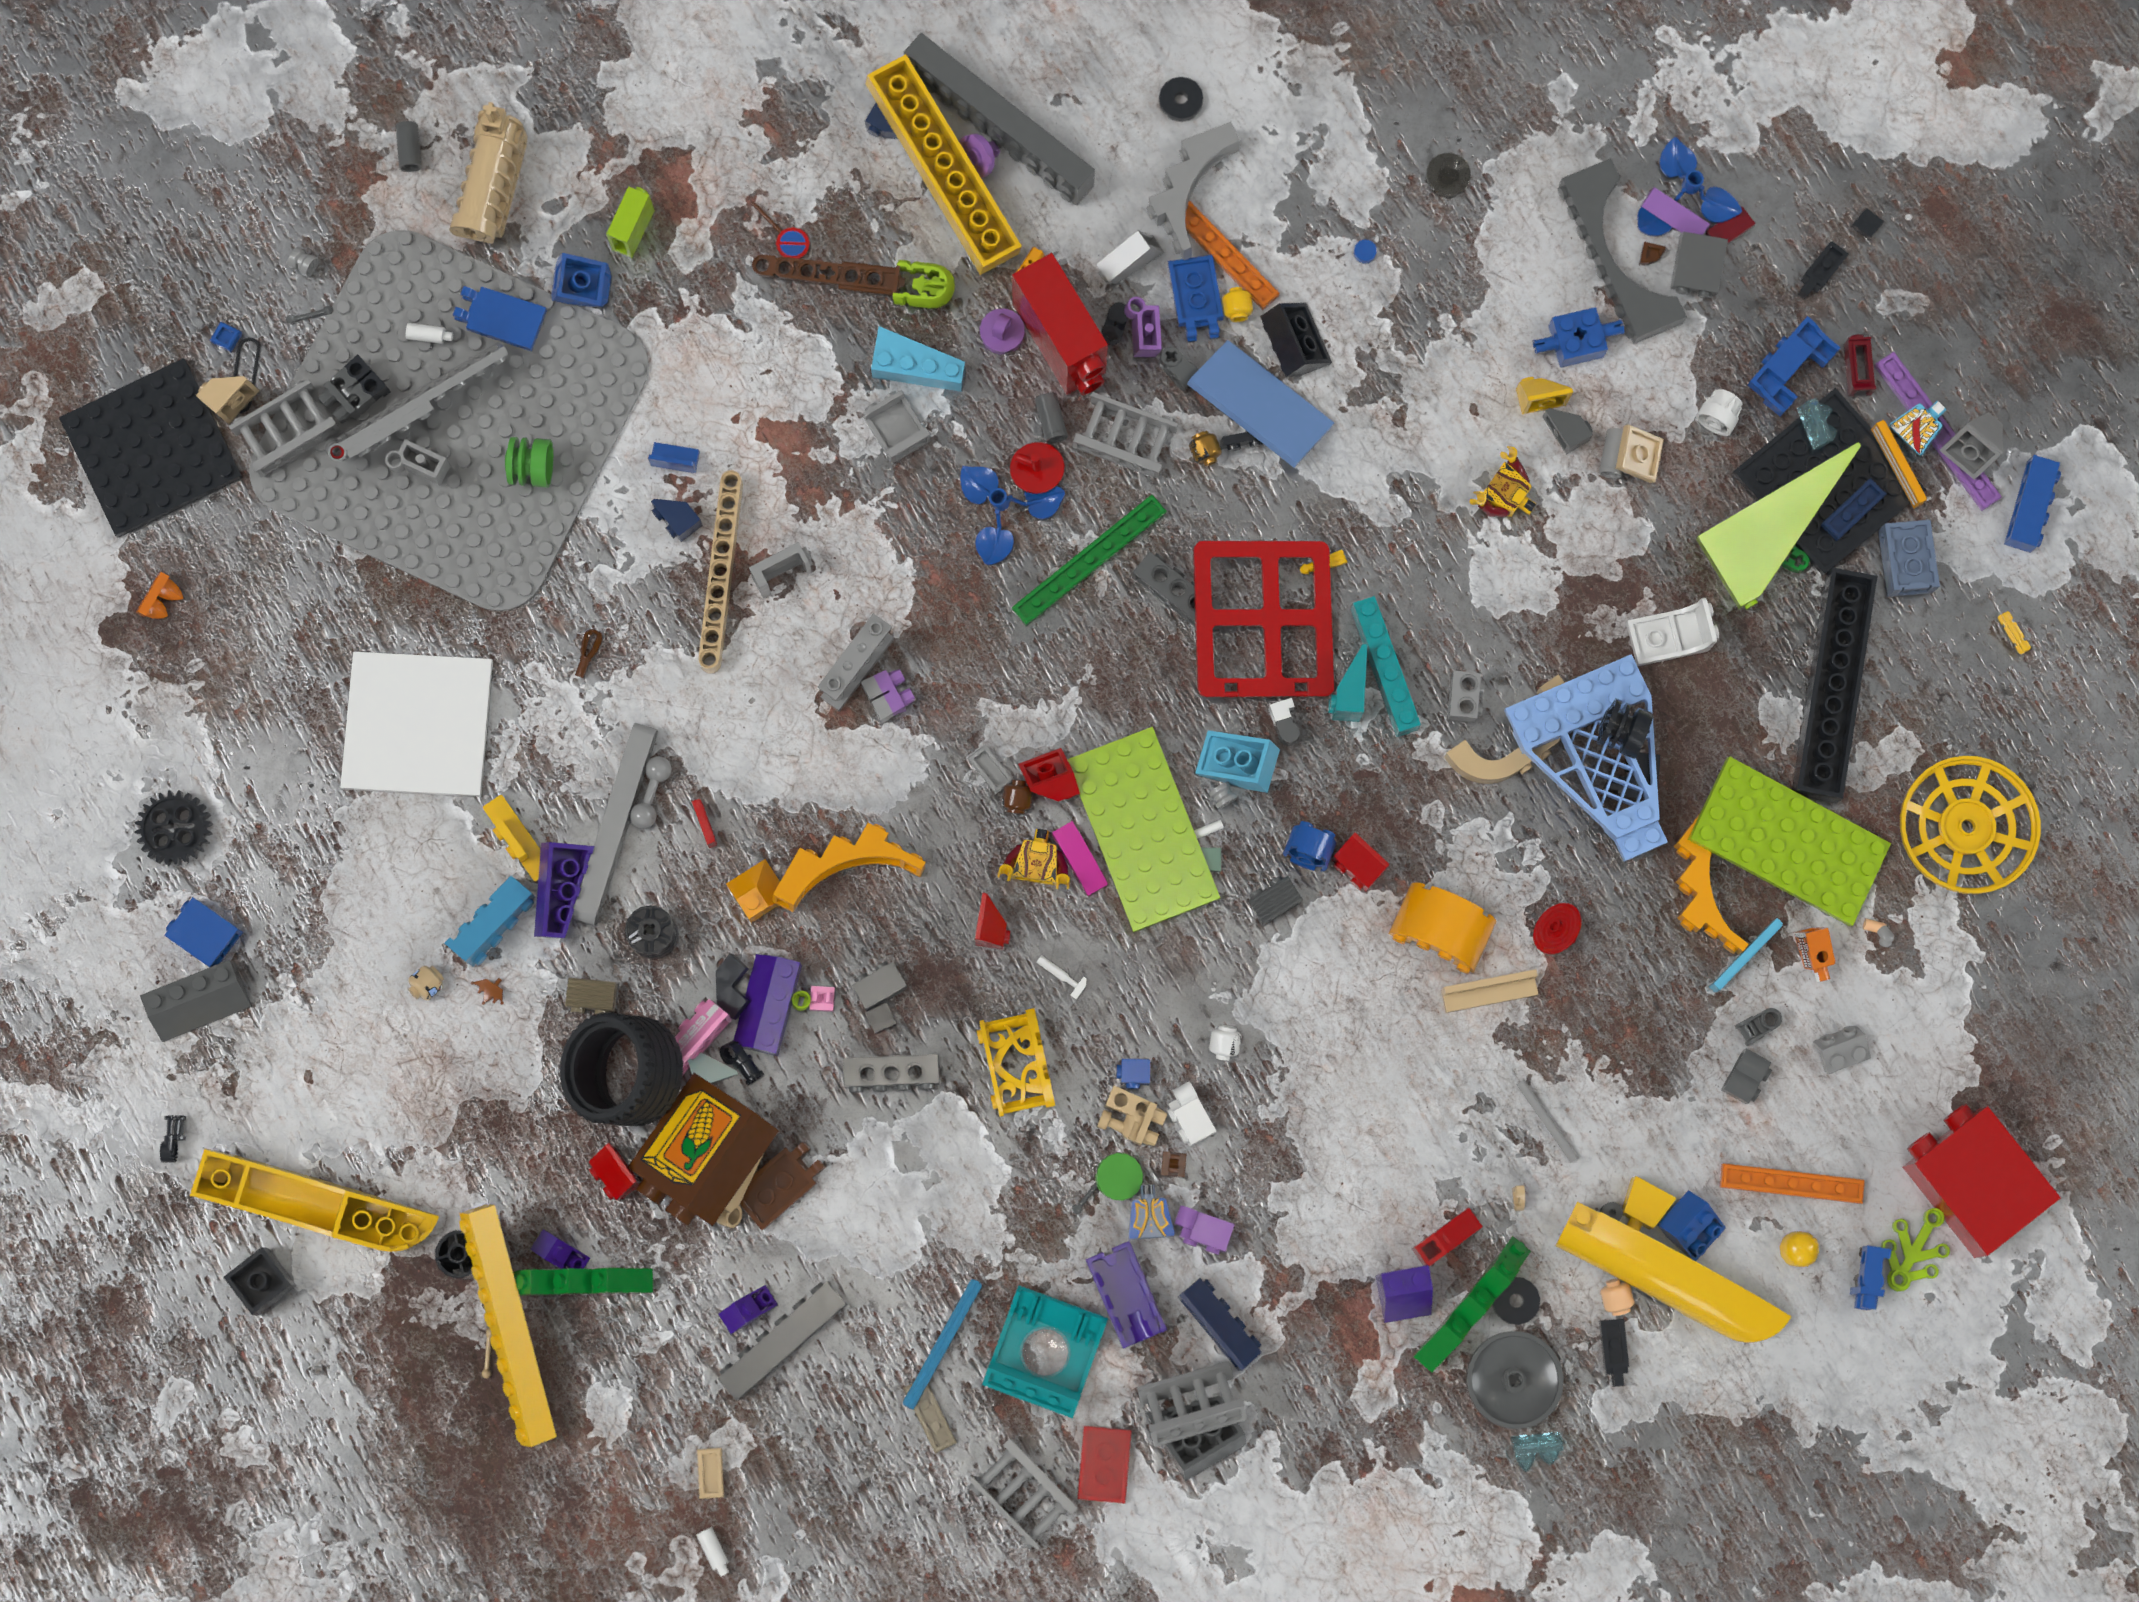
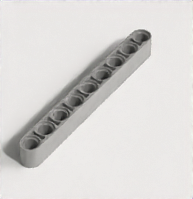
M634 723L594 844L595 847L589 859L587 872L584 875L580 887L581 890L574 906L572 915L574 920L594 926L598 922L631 820L630 812L636 804L646 773L645 767L650 760L658 729Z

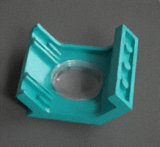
M1018 1285L982 1385L1073 1419L1108 1318Z

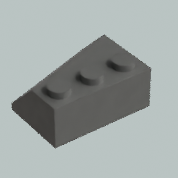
M1220 1395L1208 1398L1211 1407L1224 1403ZM1199 1401L1185 1405L1187 1414L1201 1410ZM1175 1406L1161 1411L1164 1421L1178 1417ZM1152 1412L1146 1413L1150 1424H1155ZM1238 1423L1163 1444L1162 1447L1186 1482L1247 1445L1244 1431Z

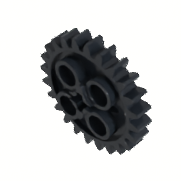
M168 790L167 797L162 793H159V800L151 797V806L143 804L147 811L145 813L138 812V815L142 817V821H135V824L140 826L141 829L134 832L142 836L137 840V843L145 844L141 851L144 853L149 851L147 857L150 859L156 857L155 862L159 864L164 860L167 866H170L173 860L176 866H180L181 859L189 864V856L197 859V850L205 852L201 845L210 844L205 837L213 835L211 831L207 830V827H211L213 823L206 821L211 814L203 812L207 807L204 804L199 805L200 799L195 797L192 800L190 793H187L183 798V792L180 790L174 796V793ZM185 810H189L188 818L180 820V814ZM165 813L166 819L160 824L157 823L158 815ZM174 824L179 826V828L174 829V832L168 830L174 828ZM194 824V827H193V828H186V827H185V826H189V825ZM157 828L164 829L157 831L155 833L153 832V830ZM191 833L190 841L182 843L183 835ZM167 836V843L164 846H159L160 838Z

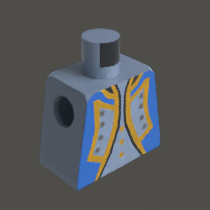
M1141 1185V1199L1132 1200L1128 1239L1174 1237V1229L1166 1198H1156L1155 1185Z

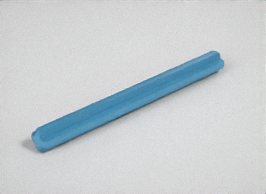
M971 1279L903 1401V1405L913 1410L978 1295L982 1287L979 1281Z

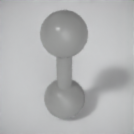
M653 757L646 764L645 772L650 782L643 803L636 804L630 812L631 822L637 828L647 829L656 821V811L652 806L659 782L667 780L672 771L670 762L664 757Z

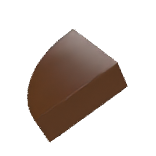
M1644 241L1639 265L1645 266L1657 262L1665 252L1666 246Z

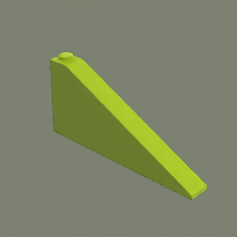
M1859 442L1697 537L1698 544L1738 609L1745 607L1747 610L1758 603L1756 599L1761 596L1861 447Z

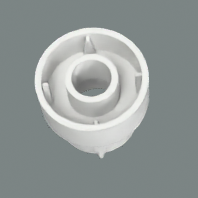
M1715 389L1712 395L1703 403L1696 415V419L1703 427L1713 433L1729 436L1738 422V416L1742 410L1743 403L1733 393L1723 389Z

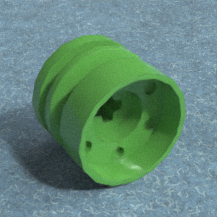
M510 437L505 455L507 483L509 485H516L517 481H519L520 486H524L528 476H530L533 487L548 488L553 473L554 454L552 440L536 438L532 448H530L526 437H523L521 442H519L518 437Z

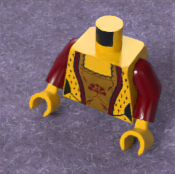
M1507 446L1509 455L1506 452L1500 453L1502 459L1508 460L1507 463L1504 461L1484 492H1473L1477 495V500L1470 499L1469 501L1471 505H1478L1489 517H1512L1518 508L1530 515L1537 503L1526 497L1532 486L1522 463L1517 457L1518 453L1515 447Z
M1044 829L1035 830L1034 841L1024 840L1023 844L1016 845L1006 856L1003 865L999 867L997 875L1000 878L1001 874H1006L1008 876L1007 881H1010L1012 877V879L1053 885L1056 889H1058L1060 884H1065L1067 889L1070 888L1068 865L1063 853L1056 850V845L1048 843L1049 831Z

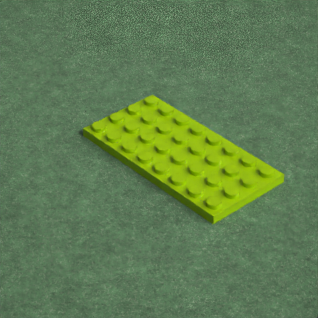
M1153 727L1067 759L1074 772L1080 791V798L1133 933L1220 900V895Z
M1732 757L1726 758L1688 838L1691 842L1848 926L1854 925L1891 845L1888 841Z

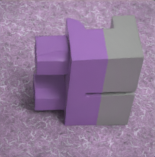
M900 669L889 673L885 670L861 681L862 688L881 724L889 721L893 716L905 712V707L915 701L910 688L900 693L895 688L905 682Z

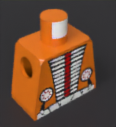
M1813 927L1793 932L1804 968L1814 970L1816 982L1829 980L1830 975L1827 966L1835 964L1829 929L1826 927Z

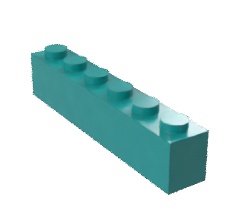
M1373 596L1354 602L1350 610L1362 643L1367 644V657L1396 737L1418 731L1421 723L1377 600Z

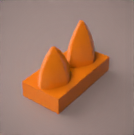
M159 572L136 613L153 619L165 618L168 616L166 607L157 597L159 596L166 600H182L184 598L180 588L169 579L168 575Z

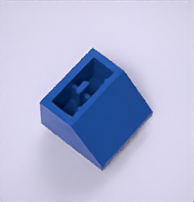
M1689 1190L1657 1224L1664 1235L1688 1258L1697 1261L1726 1229L1708 1202Z

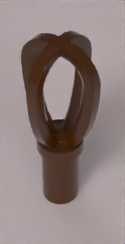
M589 629L585 632L581 644L580 662L575 676L584 678L588 664L602 642V635L599 631ZM596 634L594 645L590 653L586 655L590 636Z

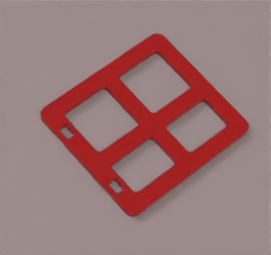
M1199 541L1193 548L1198 693L1203 697H1327L1331 695L1334 691L1329 546L1323 541ZM1211 558H1259L1262 571V609H1214L1212 607ZM1279 558L1312 559L1314 582L1313 609H1282L1280 607ZM1282 626H1312L1315 628L1317 670L1315 678L1283 677L1281 659ZM1213 627H1262L1264 632V678H1216L1214 676ZM1295 683H1307V691H1295ZM1225 684H1237V691H1225Z

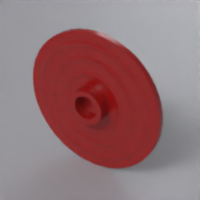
M1042 442L1024 445L1013 455L1010 463V474L1014 483L1021 490L1033 494L1045 493L1055 488L1060 483L1065 469L1064 460L1060 452L1053 446Z
M1559 903L1548 908L1540 916L1534 927L1533 941L1537 949L1544 954L1551 955L1560 953L1574 944L1582 925L1579 910L1569 903Z

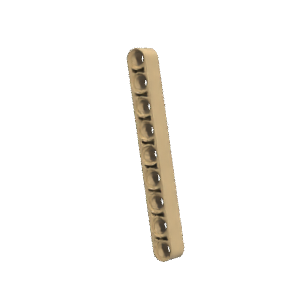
M733 470L724 472L720 479L698 657L703 671L709 674L717 672L722 663L743 483L739 473ZM730 479L738 481L734 487H728L726 483ZM728 501L735 503L731 509H725L723 506ZM729 523L732 525V528L729 531H722L721 526ZM722 545L730 547L729 551L725 554L718 552L719 547ZM720 567L727 569L723 576L715 574V571ZM716 590L724 591V595L720 598L712 596ZM713 612L721 613L720 619L716 621L709 619ZM716 634L719 638L715 643L707 642L709 635ZM707 657H715L716 661L713 665L707 666L704 664Z

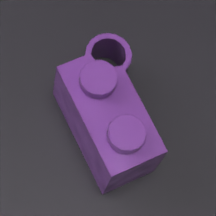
M1132 297L1124 307V313L1128 318L1133 319L1131 322L1133 356L1156 357L1162 350L1159 305H1145L1142 298ZM1130 304L1138 306L1139 312L1133 311Z
M1180 1205L1174 1223L1182 1227L1179 1237L1184 1239V1244L1196 1247L1198 1243L1206 1246L1205 1251L1219 1255L1220 1252H1226L1235 1225Z

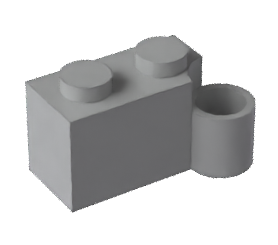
M406 439L403 441L399 451H390L385 457V462L392 472L401 473L407 469V471L440 486L451 466L445 457ZM401 458V462L398 465H391L393 459Z

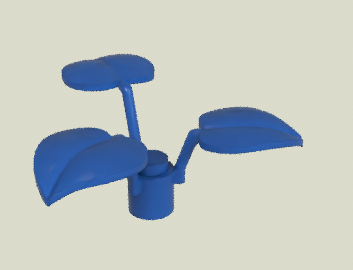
M1677 137L1670 140L1662 151L1659 164L1665 176L1669 178L1679 176L1680 179H1684L1682 190L1674 200L1678 202L1684 193L1695 194L1699 191L1700 199L1704 201L1701 205V212L1707 220L1713 223H1722L1740 215L1742 209L1739 203L1726 190L1720 187H1710L1704 196L1703 190L1705 187L1702 185L1704 176L1700 171L1695 170L1697 159L1694 153L1681 143ZM1640 207L1637 214V227L1640 232L1649 236H1661L1672 229V226L1643 207Z
M962 466L961 487L967 500L979 505L983 504L989 497V501L995 509L997 529L994 527L982 529L975 541L977 552L986 565L1001 562L1013 549V535L1008 530H1001L1000 512L1006 510L1011 501L1022 506H1029V513L1033 517L1047 519L1057 512L1065 496V491L1056 486L1052 490L1040 494L1025 492L1024 495L1027 502L1014 498L1012 495L1008 496L1003 489L998 488L999 480L993 470L986 467Z

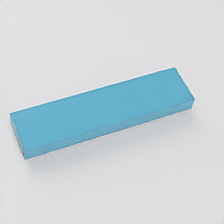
M1778 918L1773 920L1720 974L1709 988L1714 992L1720 991L1783 926V923Z

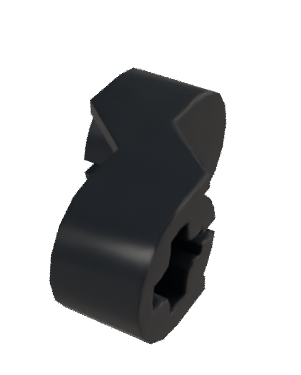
M1115 302L1111 305L1102 330V336L1107 344L1111 346L1120 342L1128 319L1124 313L1126 304L1123 302Z

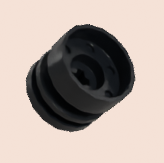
M1615 698L1601 720L1597 744L1603 746L1609 737L1608 749H1612L1617 741L1621 742L1620 753L1635 759L1650 729L1653 713L1638 708L1633 716H1630V704L1626 703L1622 710L1619 711L1622 701Z
M649 905L638 908L629 916L625 926V935L628 943L643 958L651 960L664 958L677 945L679 937L677 926L671 916L660 907ZM646 928H654L655 934H647Z

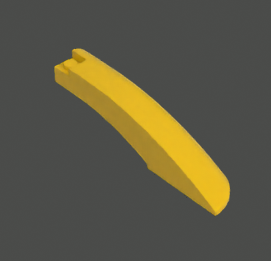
M205 1148L190 1196L262 1215L331 1236L332 1238L388 1252L406 1250L422 1242L434 1229L439 1218L438 1215L352 1188Z

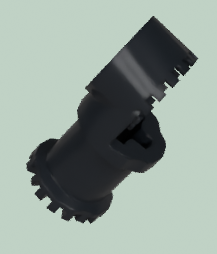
M731 1041L721 1046V1059L726 1064L733 1065L735 1069L741 1072L746 1079L745 1083L747 1086L756 1081V1078L759 1079L764 1075L763 1071H760L752 1061L753 1057L750 1054L747 1055L741 1044H738L739 1042ZM729 1048L733 1050L735 1058L730 1055Z
M165 1116L167 1132L164 1136V1141L160 1145V1160L162 1163H175L177 1161L175 1159L178 1158L176 1156L178 1155L177 1141L186 1140V1136L183 1134L184 1121L187 1116Z

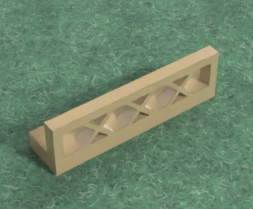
M1534 969L1446 986L1441 990L1445 1013L1539 995L1535 978L1538 976L1537 970Z

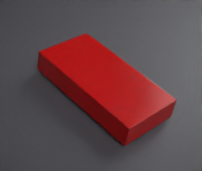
M696 799L692 801L706 843L709 848L717 846V841L701 799Z

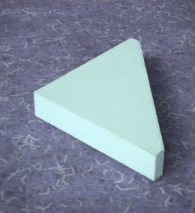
M700 1053L693 1060H688L691 1073H696L710 1083L739 1075L735 1069L703 1053Z

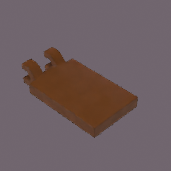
M801 1142L791 1152L785 1147L756 1172L750 1181L740 1205L762 1231L817 1184L813 1178L826 1168L821 1160H817L810 1167L803 1162L801 1157L811 1150L805 1142Z

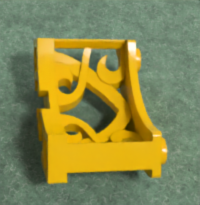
M1035 1008L1025 1010L1026 1014L985 1023L984 1020L979 1021L981 1029L976 1030L979 1044L984 1043L995 1094L990 1095L993 1109H998L1000 1117L1006 1113L1046 1105V1108L1055 1106ZM1022 1027V1028L1018 1029L1017 1031H1015L1014 1033H1013L1012 1030H1011V1029H1013V1028ZM1007 1030L1009 1037L1005 1039L1002 1034L997 1033L1000 1037L997 1042H993L989 1035L990 1033ZM1020 1038L1021 1043H1023L1024 1040H1028L1030 1042V1046L1026 1049H1023L1018 1044L1017 1040ZM1012 1045L1020 1053L1027 1056H1035L1036 1058L1035 1061L1030 1062L1023 1069L1021 1080L1010 1075L1001 1066L1006 1052ZM990 1047L999 1049L994 1060H992ZM1028 1071H1035L1037 1077L1035 1079L1029 1077V1083H1026ZM995 1072L1006 1081L999 1088ZM1016 1088L1021 1090L1020 1100L1004 1103L1003 1092L1005 1090L1011 1091V1098L1015 1095ZM1026 1092L1043 1094L1039 1096L1025 1098Z

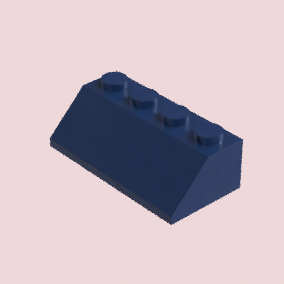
M1199 1278L1177 1298L1238 1371H1242L1262 1353L1259 1349L1262 1345L1254 1335L1250 1337L1244 1331L1246 1325L1238 1316L1232 1317L1228 1312L1231 1308L1222 1297L1219 1300L1213 1294L1215 1291L1213 1285L1207 1279L1203 1281Z

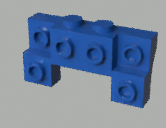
M1808 316L1788 338L1784 336L1776 345L1778 350L1774 354L1770 352L1761 363L1764 366L1747 385L1764 399L1763 403L1780 417L1797 398L1784 385L1807 358L1810 357L1824 368L1841 348L1826 336Z

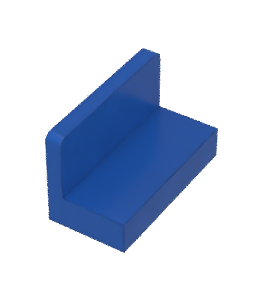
M654 442L652 455L649 454L648 460L652 467L696 474L700 451L694 448Z

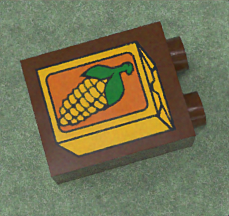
M693 1073L676 1097L672 1107L666 1111V1114L654 1128L628 1165V1168L643 1178L636 1190L654 1203L660 1205L666 1195L672 1198L665 1211L690 1226L694 1218L698 1216L713 1227L779 1130L748 1107L696 1073Z

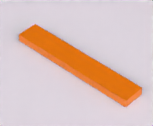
M1189 200L1185 218L1186 232L1209 255H1213L1214 261L1243 290L1248 291L1251 294L1252 300L1264 310L1280 293Z
M1723 1163L1721 1164L1720 1188L1863 1204L1865 1180Z

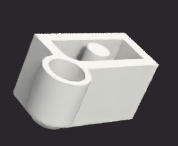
M1190 1081L1173 1089L1176 1100L1168 1104L1169 1109L1166 1112L1172 1123L1177 1121L1181 1129L1178 1131V1134L1183 1143L1188 1142L1191 1147L1215 1134L1216 1130Z

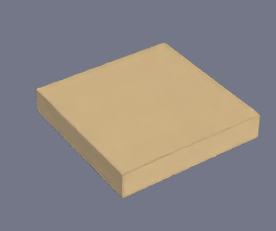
M1624 425L1616 469L1649 483L1656 482L1664 439L1632 425Z

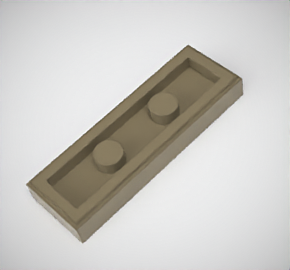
M912 1384L903 1388L906 1395L909 1392ZM927 1384L914 1411L934 1452L937 1453L957 1442L929 1384Z

